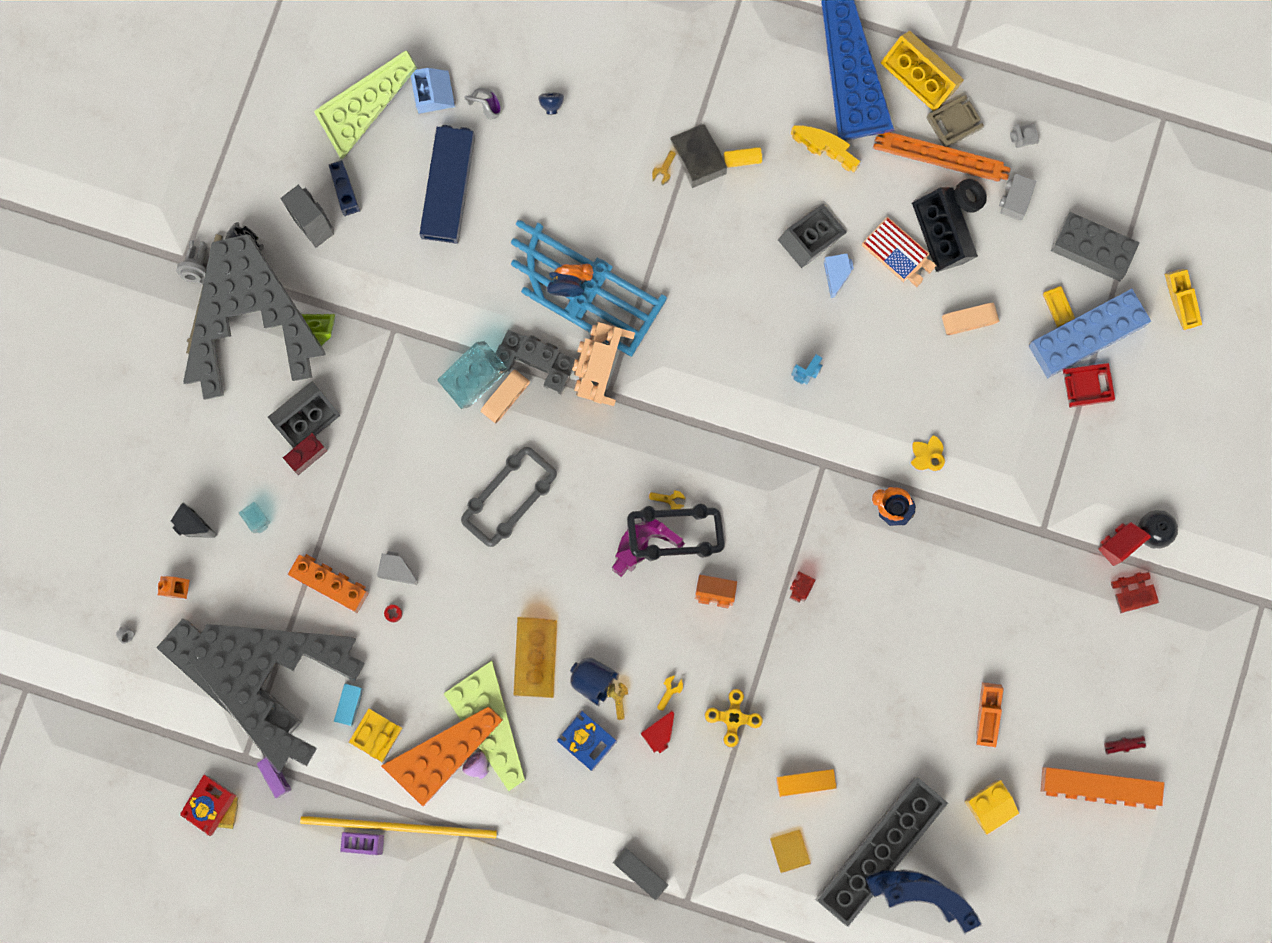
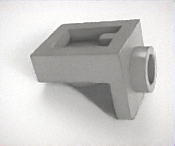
M1017 124L1014 125L1010 132L1011 141L1015 142L1016 148L1038 144L1039 142L1035 124L1021 127Z

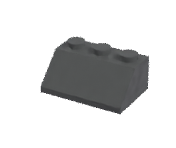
M312 381L270 414L268 419L294 448L311 433L316 436L341 415Z

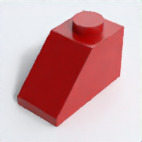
M670 711L640 733L654 753L658 751L660 754L669 747L667 743L671 739L674 720L673 711Z

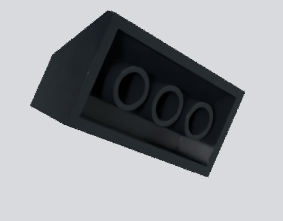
M940 187L912 202L932 262L936 265V272L965 264L978 257L961 207L956 202L953 187Z

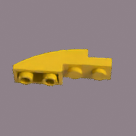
M799 125L792 127V138L796 142H802L806 145L808 151L812 154L821 156L826 151L827 156L833 160H838L845 170H851L855 173L859 168L860 161L848 152L850 144L843 139L814 127Z

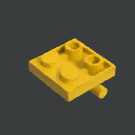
M368 708L348 743L369 754L372 758L383 762L403 728Z

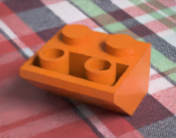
M699 574L695 599L698 600V603L709 605L710 602L717 603V607L721 608L733 606L737 581Z

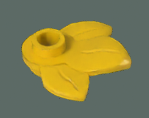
M934 435L930 438L928 444L913 442L912 450L916 458L911 461L912 466L922 471L926 469L932 471L941 470L945 464V459L942 455L944 448L942 442ZM932 459H937L938 464H932Z

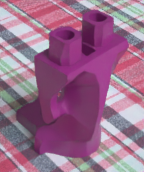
M657 519L648 523H635L638 550L645 549L651 538L665 540L677 548L685 545L680 536ZM628 530L620 540L618 551L615 555L616 562L612 566V571L620 577L627 570L632 572L636 565L645 559V557H635L631 553Z

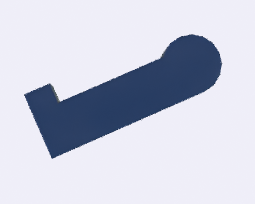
M340 160L329 164L344 217L360 212L343 161Z

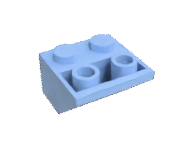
M423 68L414 71L411 75L418 114L455 107L448 71L434 68Z

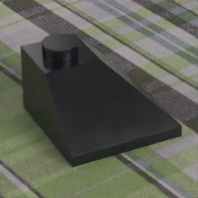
M184 502L179 506L171 519V522L174 524L172 528L179 536L182 534L186 537L215 538L217 536L194 509Z

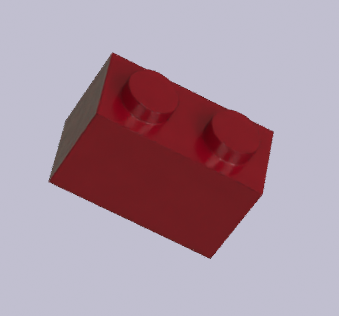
M311 433L287 453L283 459L299 476L328 450Z

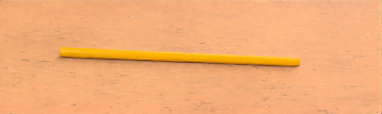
M301 816L300 824L483 838L497 837V830Z

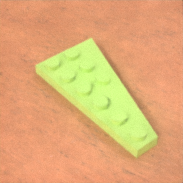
M404 51L314 111L341 159L347 155L417 69L408 51Z
M490 661L445 692L444 696L461 721L489 706L504 719L479 748L485 754L507 790L510 791L525 781L494 665Z

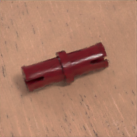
M1143 735L1128 739L1123 737L1121 740L1104 742V747L1108 748L1105 749V752L1109 755L1111 753L1122 751L1128 753L1129 750L1146 748V743L1142 742L1145 741V737Z

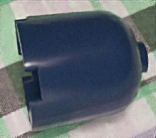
M589 657L573 664L570 669L572 673L570 684L578 693L599 707L601 704L600 700L604 702L614 688L611 685L613 680H618L620 674L596 659Z

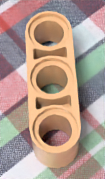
M988 303L945 314L942 316L946 335H953L996 324L999 322V317L995 304Z
M514 369L484 404L480 412L494 423H497L527 388L530 381Z

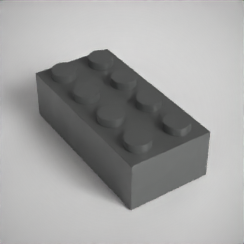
M298 184L280 199L294 222L314 247L317 248L334 235L331 231L333 226L318 202L315 203V200L312 198L313 196L307 188L302 189Z
M1069 212L1051 251L1117 281H1121L1128 271L1140 242Z

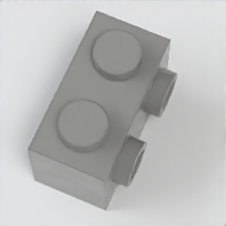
M1015 174L1012 179L1009 178L1005 187L1008 190L1007 195L1002 196L999 204L1002 207L1000 213L1022 221L1037 181Z

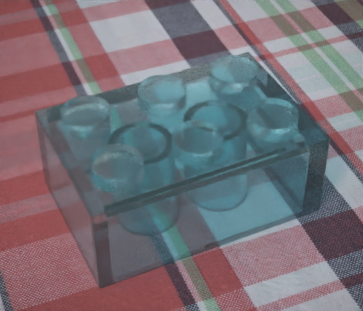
M485 341L476 342L437 381L460 409L471 407L509 369Z

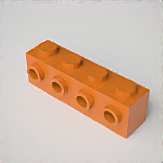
M300 554L298 555L287 575L356 613L359 612L369 594L365 591L366 587L358 582H355V584L348 581L349 577L340 572L338 575L332 573L333 568L324 563L321 566L314 563L316 559L307 554L304 557Z

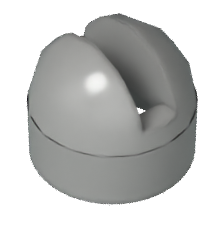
M126 626L120 627V630L116 633L118 640L123 644L130 642L134 637V632Z

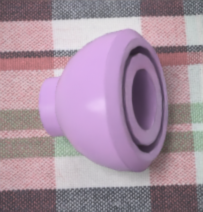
M478 752L472 755L464 763L462 771L471 777L484 778L489 772L485 754Z

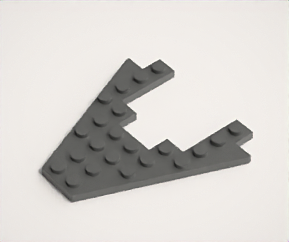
M248 234L215 241L211 245L183 380L184 384L200 382L203 399L206 400L224 396L214 340L232 336L229 317L261 311L264 328L282 326L292 381L313 378L309 359L326 355L256 243Z
M213 624L205 626L187 656L190 664L278 773H281L289 757L308 766L317 747L265 721L274 703L258 695L276 662L294 671L302 656L305 655L354 682L365 664L348 655L356 641L354 637Z

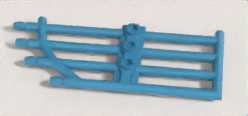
M518 220L516 225L532 235L529 246L521 243L518 239L513 238L511 241L513 246L527 253V266L517 260H512L511 262L514 268L529 276L534 292H532L530 289L523 287L521 292L589 333L592 325L582 320L587 310L618 328L635 332V338L629 347L620 341L617 349L632 357L666 302L667 297L662 294L659 299L653 297L611 272L613 266L604 260L596 258L593 262L541 232L543 229L541 224L537 223L534 228ZM538 239L581 264H590L593 268V278L590 281L585 280L581 284L585 291L580 296L566 297L570 302L565 310L547 300L542 292L539 282L548 286L549 282L552 281L535 271V258L555 270L562 265L535 250ZM606 278L654 305L649 315L602 289L601 286ZM596 294L645 321L640 330L634 329L591 304Z

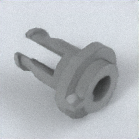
M193 240L189 241V249L186 253L185 261L180 262L176 269L182 279L188 282L204 283L206 268L203 267L205 251L208 248L206 243L200 242L197 258L194 259L196 246H194Z

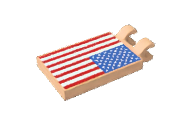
M888 217L862 243V246L902 282L908 279L916 287L923 280L916 273L921 267L929 274L935 269L936 265L927 259L929 253Z

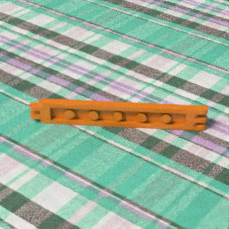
M891 132L877 134L883 136V138L875 137V142L877 143H874L873 149L993 181H1000V179L1008 180L1009 175L1005 173H1010L1011 168L1004 166V162Z

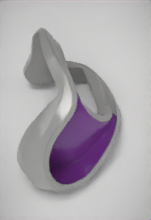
M479 88L472 95L464 97L469 105H472L474 101L481 102L484 114L488 119H496L501 113L500 101L490 89ZM480 92L487 94L489 98L483 99L476 96Z

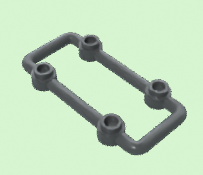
M524 447L516 455H510L506 459L505 468L480 496L468 501V509L461 517L462 525L486 546H496L502 539L511 536L512 527L540 496L549 493L550 484L557 477L556 469L530 447ZM527 454L544 468L549 475L545 480L536 482L535 491L506 523H500L497 526V534L490 539L472 524L469 518L483 510V502L511 471L520 469L521 460Z

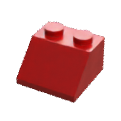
M1132 522L1126 525L1122 523L1115 529L1116 534L1112 537L1108 535L1100 542L1102 546L1098 550L1112 566L1123 562L1151 536Z

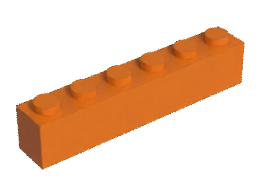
M1043 767L1040 791L1046 792V796L1058 797L1059 793L1066 794L1065 798L1077 800L1078 796L1085 797V801L1097 802L1098 798L1105 799L1107 804L1117 805V801L1124 802V806L1136 807V804H1144V808L1156 810V806H1163L1164 782Z

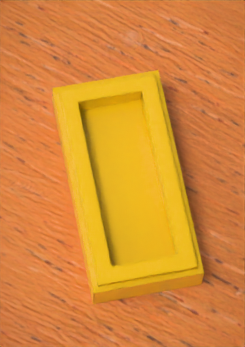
M1062 286L1043 292L1044 299L1057 328L1075 319Z

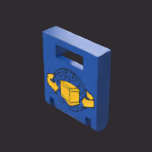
M581 711L579 714L584 718L583 721L576 717L561 734L566 738L565 742L561 738H558L556 741L589 770L593 771L617 741ZM602 741L607 746L593 760L589 755Z

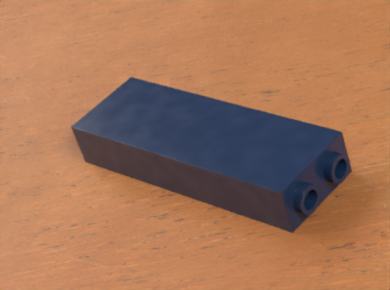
M449 125L436 126L419 232L421 239L454 244L459 243L475 141L474 131H471L469 128L461 127L460 129H455Z

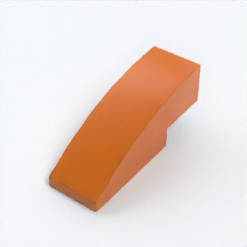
M982 682L976 745L996 747L1002 712L1003 687L1001 684Z

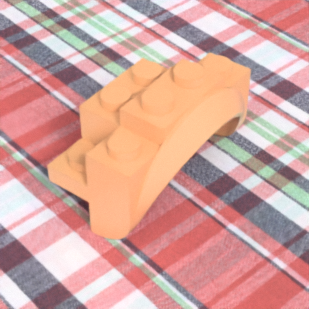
M600 322L592 325L591 337L589 339L584 338L583 341L579 342L577 352H580L578 360L575 359L572 370L575 371L574 375L579 376V380L576 381L574 391H577V396L597 403L615 405L616 400L604 396L620 336L634 339L635 332ZM605 340L609 341L608 345L603 344L602 342H604ZM592 381L597 382V385H593Z

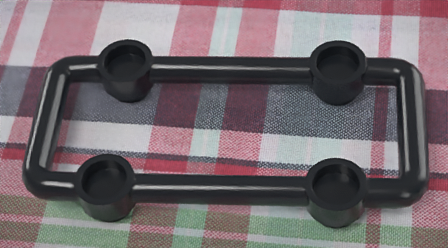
M698 504L690 509L655 510L652 506H646L640 511L629 513L627 516L630 551L635 557H645L648 561H654L659 559L660 556L697 554L701 558L711 556L712 553L721 552L725 547L722 517L717 508H707L704 504ZM708 515L714 516L717 545L712 546L709 542H702L696 547L661 549L657 545H650L643 550H638L635 519H641L643 522L648 523L655 520V518L693 516L696 520H701Z

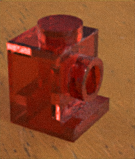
M798 571L796 577L799 579H794L791 584L790 590H792L789 598L800 603V601H806L816 579Z

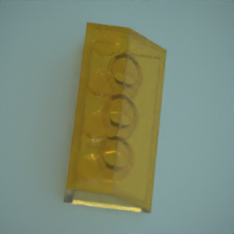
M517 617L513 696L554 698L557 620Z

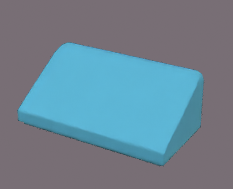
M344 684L334 722L353 727L363 688Z

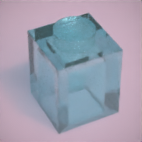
M255 502L239 512L241 518L254 534L257 532L258 534L262 533L268 528L267 525L271 523Z

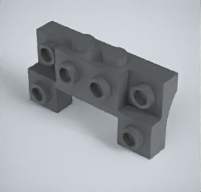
M508 330L491 361L492 364L495 366L497 364L510 372L516 359L548 374L543 386L553 389L561 395L573 372L572 366L575 359L560 353L557 350L558 347L553 344L547 343L545 345L541 343V340L535 336H522Z

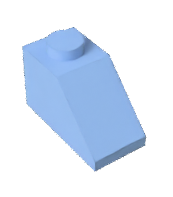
M848 253L825 257L824 259L831 298H835L850 276L851 270H853L852 259L848 258Z

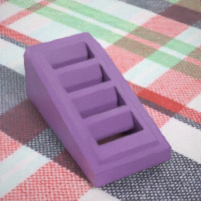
M342 832L340 852L382 855L384 835ZM349 837H352L351 848H349ZM358 838H360L359 849H357ZM366 838H368L367 849H365Z

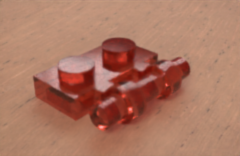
M1149 572L1134 573V576L1127 578L1124 576L1119 577L1116 581L1111 582L1112 589L1120 588L1122 593L1115 595L1120 614L1159 603L1154 584L1149 586L1145 584L1146 580L1151 579ZM1137 583L1138 589L1129 591L1128 585Z

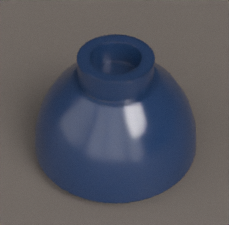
M544 93L539 95L538 101L541 107L546 110V114L554 115L557 114V110L562 106L564 96L561 93Z

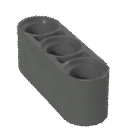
M626 847L612 862L654 900H657L669 886Z

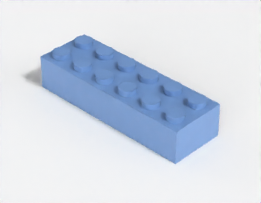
M1130 289L1032 341L1029 348L1048 379L1146 327L1151 320L1133 289Z

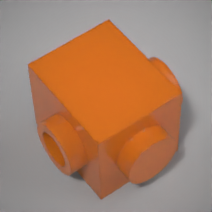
M161 576L158 583V595L187 599L190 580L173 576Z

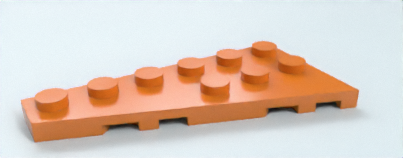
M489 706L383 764L381 767L417 802L425 806L504 719Z

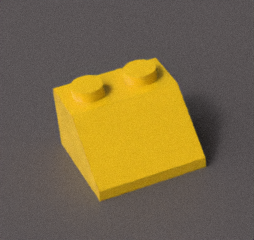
M996 780L964 801L986 835L1019 814L1012 796L1001 780Z

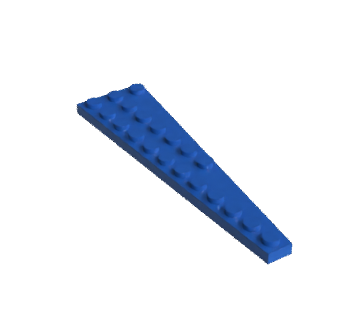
M821 0L838 137L846 141L895 131L855 1Z

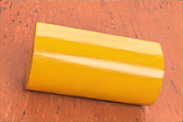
M761 148L725 151L723 153L724 167L761 164Z

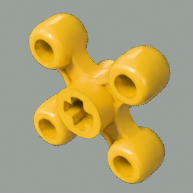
M740 689L730 691L728 695L730 708L727 711L721 712L712 707L707 709L704 714L706 721L709 723L722 721L727 725V733L723 738V742L727 747H735L738 744L737 729L740 725L746 724L756 729L763 723V718L760 714L752 713L746 715L741 712L740 704L744 699V694ZM734 693L739 694V700L733 699ZM710 712H714L716 714V717L714 719H711L709 717ZM730 713L739 716L737 723L729 721ZM753 717L758 718V724L752 723ZM729 736L734 737V743L728 742Z

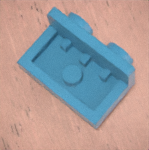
M816 354L806 370L796 364L791 374L794 376L793 379L800 384L805 383L807 385L812 377L816 379L823 366L820 364L822 357Z

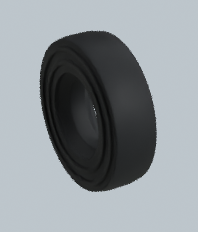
M965 179L955 188L956 202L964 211L974 213L985 206L987 201L986 192L978 181ZM967 189L974 194L975 202H972L967 197Z

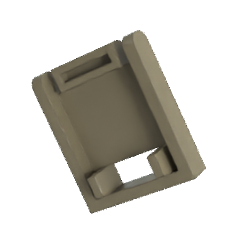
M966 95L929 113L926 117L940 142L945 147H949L984 128L983 123L975 126L981 119L971 102L968 101L963 105L961 104L967 100ZM940 120L948 132L945 136L936 123Z

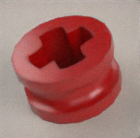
M389 605L385 608L384 616L389 622H398L402 618V610L397 605ZM397 609L396 613L398 616L396 618L393 616V619H390L389 610Z

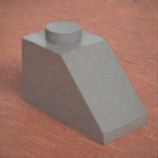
M387 551V554H381L377 577L417 585V579L405 561L399 557V553Z

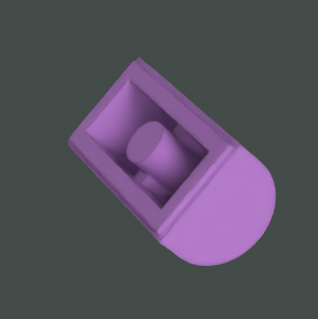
M267 758L257 763L275 799L291 791L283 773H278Z

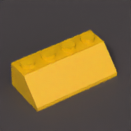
M911 31L901 35L880 62L932 111L939 109L964 81L958 73Z

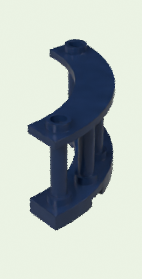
M906 869L886 870L865 878L872 895L877 897L883 894L889 908L906 902H927L936 905L948 923L956 920L964 934L982 925L977 914L965 899L924 873Z

